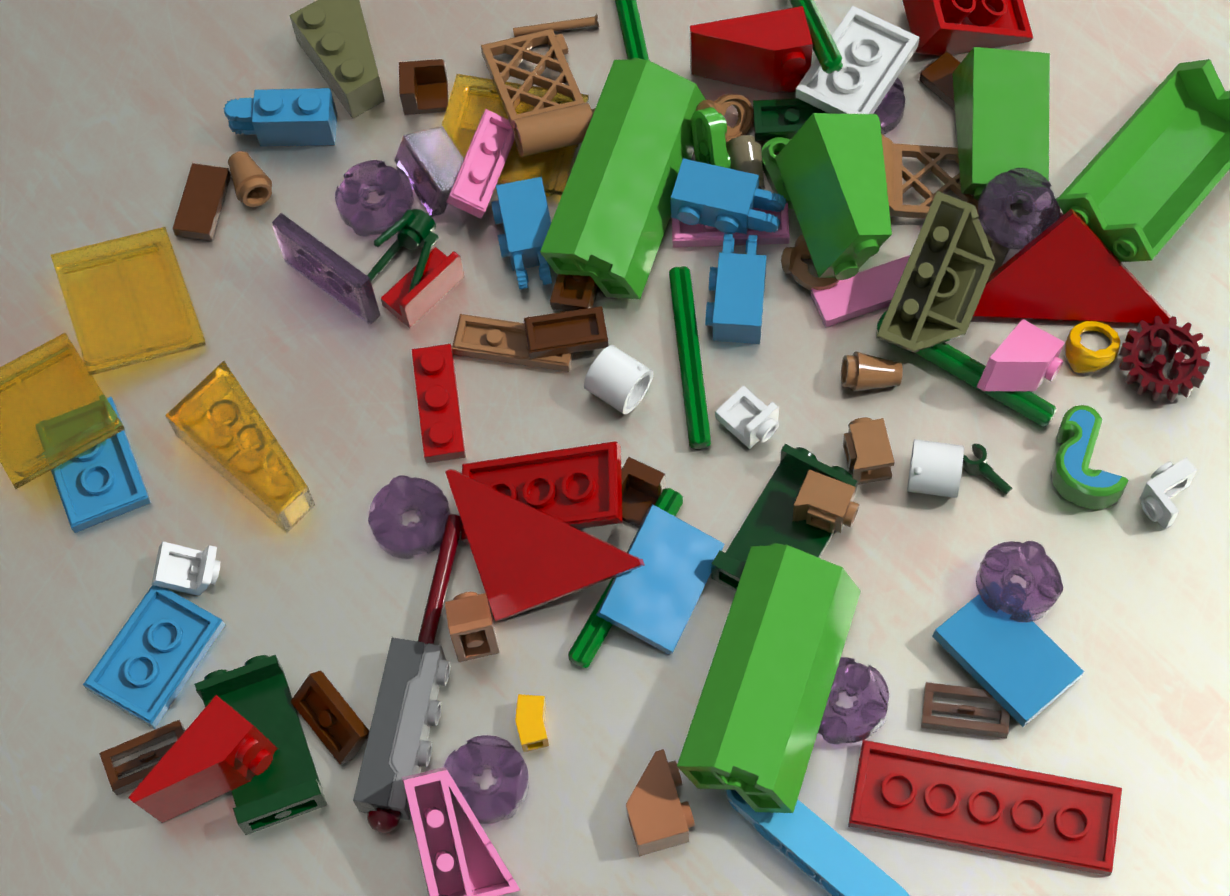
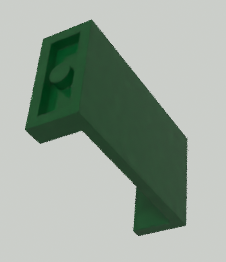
M784 444L781 449L779 466L725 553L719 550L711 563V579L736 592L751 546H770L771 544L778 543L792 546L820 558L833 534L806 524V520L792 521L794 503L809 470L852 485L856 487V490L858 481L853 479V476L847 470L839 466L830 467L818 461L816 456L807 449L796 447L795 449Z
M276 655L253 657L245 662V666L231 671L217 670L211 672L204 677L203 681L194 684L205 707L217 695L254 725L278 748L273 754L271 764L263 773L255 775L250 782L231 790L236 805L233 811L237 824L245 835L328 805L297 710L290 702L292 695L284 670Z

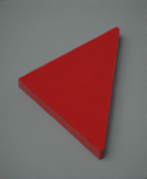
M1070 209L989 276L973 315L1139 323V321L1144 320L1152 324L1154 317L1157 315L1160 316L1164 324H1168L1171 318L1168 312L1073 209Z
M453 469L445 471L495 621L508 619L645 566L643 559L616 548L534 507L528 506L484 483L463 475L461 472Z

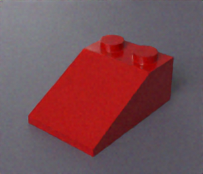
M902 0L910 31L912 34L920 37L916 53L942 56L947 51L951 55L969 53L973 47L998 48L1027 43L1033 39L1023 0Z
M803 6L690 26V70L692 75L770 93L796 92L797 86L811 67L813 43Z
M216 695L128 798L161 823H164L250 782L255 775H260L269 767L273 760V754L278 748L254 725Z

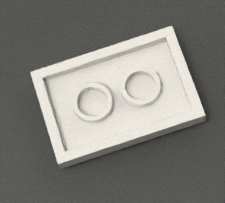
M852 6L832 35L842 56V69L839 72L825 73L816 58L797 86L796 98L827 113L874 114L917 49L920 37Z

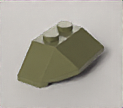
M940 191L936 192L876 338L915 353L966 334L995 263V258L979 221L975 205Z

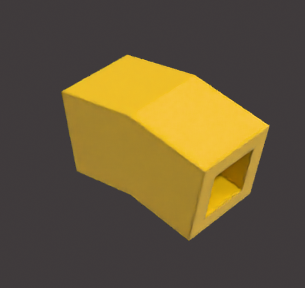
M518 694L515 721L523 753L549 746L544 726L546 712L545 696Z

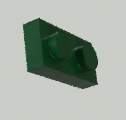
M798 98L753 100L755 141H769L777 137L792 139L813 113L827 112Z

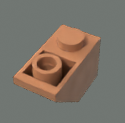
M664 749L655 751L626 803L627 817L639 856L689 842L688 828L695 826L689 802L680 803L676 787L682 786L677 763L675 760L667 761Z

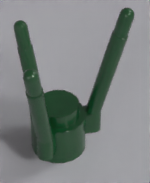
M407 209L396 223L374 240V246L379 247L398 232L397 240L365 277V283L370 284L402 246L410 250L423 246L408 293L421 282L431 249L439 239L438 235L433 233L436 229V223L429 214L420 209Z

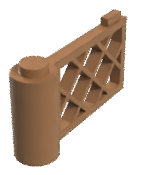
M553 29L481 45L482 56L512 127L516 147L521 157L577 145L583 142L595 108L591 109L589 103H585L564 56L569 53L562 33L555 35ZM548 44L550 47L545 56L530 51L532 47ZM505 53L514 56L509 64L498 61L493 57ZM523 59L538 64L532 72L518 68ZM546 68L561 73L555 81L541 76ZM510 76L525 81L519 89L505 85ZM533 85L548 89L543 98L530 94L528 91ZM559 93L572 98L573 101L558 104L553 102L552 99ZM520 102L535 106L534 110L517 114L515 111Z
M881 134L890 218L926 219L936 192L933 194L919 180L931 171L945 184L938 191L946 193L951 189L962 201L975 205L979 221L981 218L987 219L989 216H993L994 213L1000 212L1009 218L1008 224L1010 223L1011 197L997 198L1000 202L1001 211L986 210L978 200L974 199V195L961 194V186L958 184L960 182V172L952 178L939 166L944 160H955L959 164L958 148L894 144L889 138ZM902 157L917 158L925 167L913 175L902 165ZM911 187L926 199L919 206L903 205V194Z

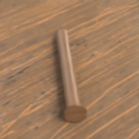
M598 15L513 28L514 37L553 29L555 32L590 26L599 27L597 22Z

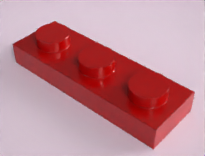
M451 344L412 349L425 462L433 463L466 458Z

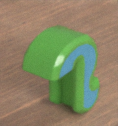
M1080 405L1069 409L1064 414L1056 437L1057 442L1064 444L1060 446L1051 469L1052 484L1062 498L1080 507L1104 509L1118 502L1129 480L1106 471L1088 468L1103 419L1092 407Z

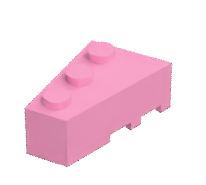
M445 767L402 777L429 896H500L520 891L514 878Z

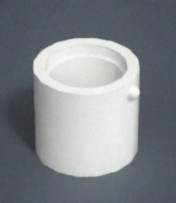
M610 345L597 356L589 368L584 381V389L623 414H628L646 394L652 382L653 371L615 346Z
M914 439L907 492L957 498L962 473L964 446Z

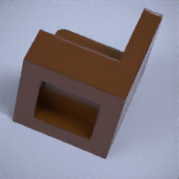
M443 59L399 62V93L404 115L447 112L449 110L448 78Z
M628 457L621 469L622 520L639 528L649 507L655 505L663 489L666 488L665 473Z

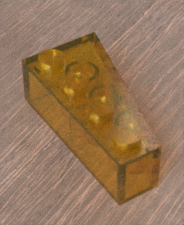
M225 361L218 365L165 415L179 439L285 533H288L315 506L308 486Z

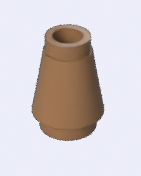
M239 151L232 154L228 159V165L237 199L249 207L263 205L272 195L271 179L247 152Z
M854 352L853 355H844L841 383L843 387H850L853 392L900 386L902 381L903 369L901 362H893L892 360L860 352Z

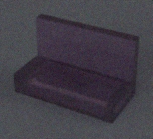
M443 126L403 135L394 160L429 215L433 217L444 214L448 205L446 200L463 162V156Z

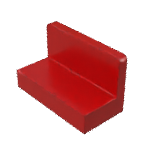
M435 247L430 252L421 282L408 293L416 269L415 266L380 298L382 306L408 328H411L465 277L461 256L455 251L447 257Z

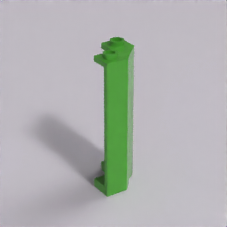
M633 58L631 60L613 61L540 251L556 274L591 276L606 297L641 299L671 216V195L683 158L691 160L694 153L691 118L698 104L706 100L696 83L649 60Z
M1211 60L1179 63L1056 199L1063 214L1073 209L1121 262L1152 261L1230 169V91H1225Z
M775 543L770 546H751L677 767L698 789L736 790L755 812H794L861 593L843 567L789 545Z

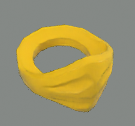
M1084 321L1074 326L1069 332L1065 342L1066 359L1074 372H1095L1107 367L1116 359L1121 340L1118 333L1109 325L1097 321ZM1085 331H1098L1109 338L1111 345L1106 349H1099L1095 352L1080 344V335Z

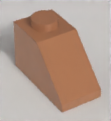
M465 592L455 596L452 601L445 602L449 633L458 662L499 653L486 593Z

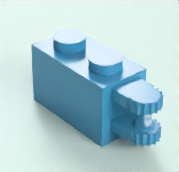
M330 88L254 90V98L231 99V101H227L225 108H223L232 132L240 135L242 133L244 135H256L260 147L335 145L337 110Z
M683 158L671 195V218L678 219L688 225L702 224L715 227L719 231L729 234L738 232L747 235L748 228L775 233L779 229L780 219L770 213L766 214L765 212L754 210V208L781 212L785 208L786 198L771 191L758 189L759 175Z
M542 177L496 185L498 200L492 201L491 206L495 225L503 223L505 234L498 235L502 258L510 257L512 271H516L519 290L528 288L529 280L527 270L525 269L539 266L540 280L543 281V285L552 284L549 264L540 253L551 225Z
M724 233L722 253L719 252L718 267H710L709 291L716 292L715 302H707L705 326H713V341L760 344L767 256L756 255L758 235H749L746 240L747 254L733 253L735 243L733 234Z

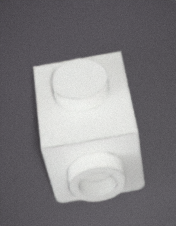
M744 385L715 411V418L749 449L759 440L761 442L767 441L779 426V407L774 402L766 406Z
M1187 457L1175 465L1172 462H1167L1159 467L1151 475L1152 479L1146 483L1139 498L1145 514L1152 521H1158L1164 529L1173 524L1179 512L1170 498L1189 487L1197 471Z
M162 542L158 549L151 585L200 596L210 584L214 585L217 581L220 571V561L215 560L217 547L208 545L204 551Z

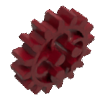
M1159 315L1154 317L1151 326L1144 320L1139 321L1136 331L1131 329L1128 331L1125 343L1122 344L1119 353L1123 357L1119 366L1120 370L1129 371L1125 380L1126 383L1131 384L1137 381L1140 384L1137 393L1142 395L1147 390L1152 391L1153 401H1157L1161 394H1166L1168 400L1174 402L1178 391L1186 398L1189 397L1193 386L1197 388L1201 386L1205 378L1204 375H1206L1210 367V362L1206 360L1210 348L1199 346L1204 337L1203 334L1198 333L1192 336L1189 333L1192 324L1188 322L1182 328L1176 326L1177 319L1174 316L1170 318L1168 324H1164ZM1162 339L1166 342L1163 355L1159 354L1162 347ZM1186 354L1190 357V359H1184ZM1145 358L1144 363L1140 362L1139 359ZM1166 362L1170 363L1169 368L1167 370V378H1165L1163 375V369Z

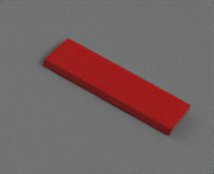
M863 740L848 827L1110 876L1113 870L1122 788Z

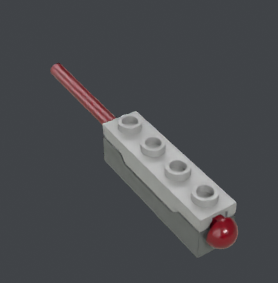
M449 514L447 517L418 641L391 638L353 798L358 811L367 813L370 827L379 833L393 831L398 826L400 819L410 820L402 777L420 773L422 766L428 767L431 758L432 742L427 740L430 727L437 726L440 719L441 701L437 700L440 685H447L450 674V661L446 660L442 646L435 645L434 641L462 528L461 518L455 514Z

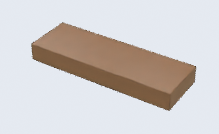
M460 314L452 345L453 355L564 372L570 371L573 353L530 359L524 323Z

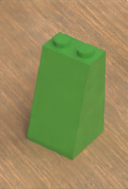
M973 47L953 71L961 194L974 195V199L980 201H991L998 197H1011L1014 203L1027 204L1035 202L1036 199L1049 189L1050 53Z
M813 113L775 159L818 277H836L838 280H846L855 276L859 272V268L870 257L877 254L879 248L892 235L880 120L878 114Z

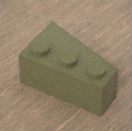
M316 0L289 15L297 42L352 119L385 101L359 0Z

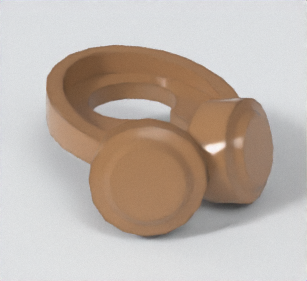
M726 94L720 96L715 101L703 100L696 108V111L713 107L723 116L726 114L729 106L733 105L737 109L738 120L736 125L729 127L727 124L726 142L745 135L753 123L752 104L742 95Z
M803 234L795 241V247H786L783 250L781 256L783 271L791 274L797 283L808 290H811V288L825 290L834 287L840 281L836 277H815L808 272L809 266L802 259L812 258Z

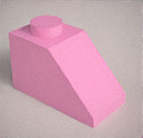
M1022 319L989 358L977 388L982 391H1036L1045 379L1052 382L1059 372L1064 360L1058 357L1065 342Z

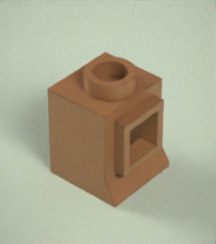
M863 417L851 421L848 424V433H844L843 448L849 471L853 470L852 476L853 479L858 481L857 485L892 479L890 466H894L895 462L884 418L872 420L871 418Z
M809 470L794 503L792 521L806 520V524L832 534L834 531L841 533L844 525L851 528L860 505L854 502L856 487Z

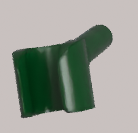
M973 444L972 452L979 460L972 461L964 455V470L970 475H982L984 478H987L1006 496L1013 488L987 464L986 449L980 444Z

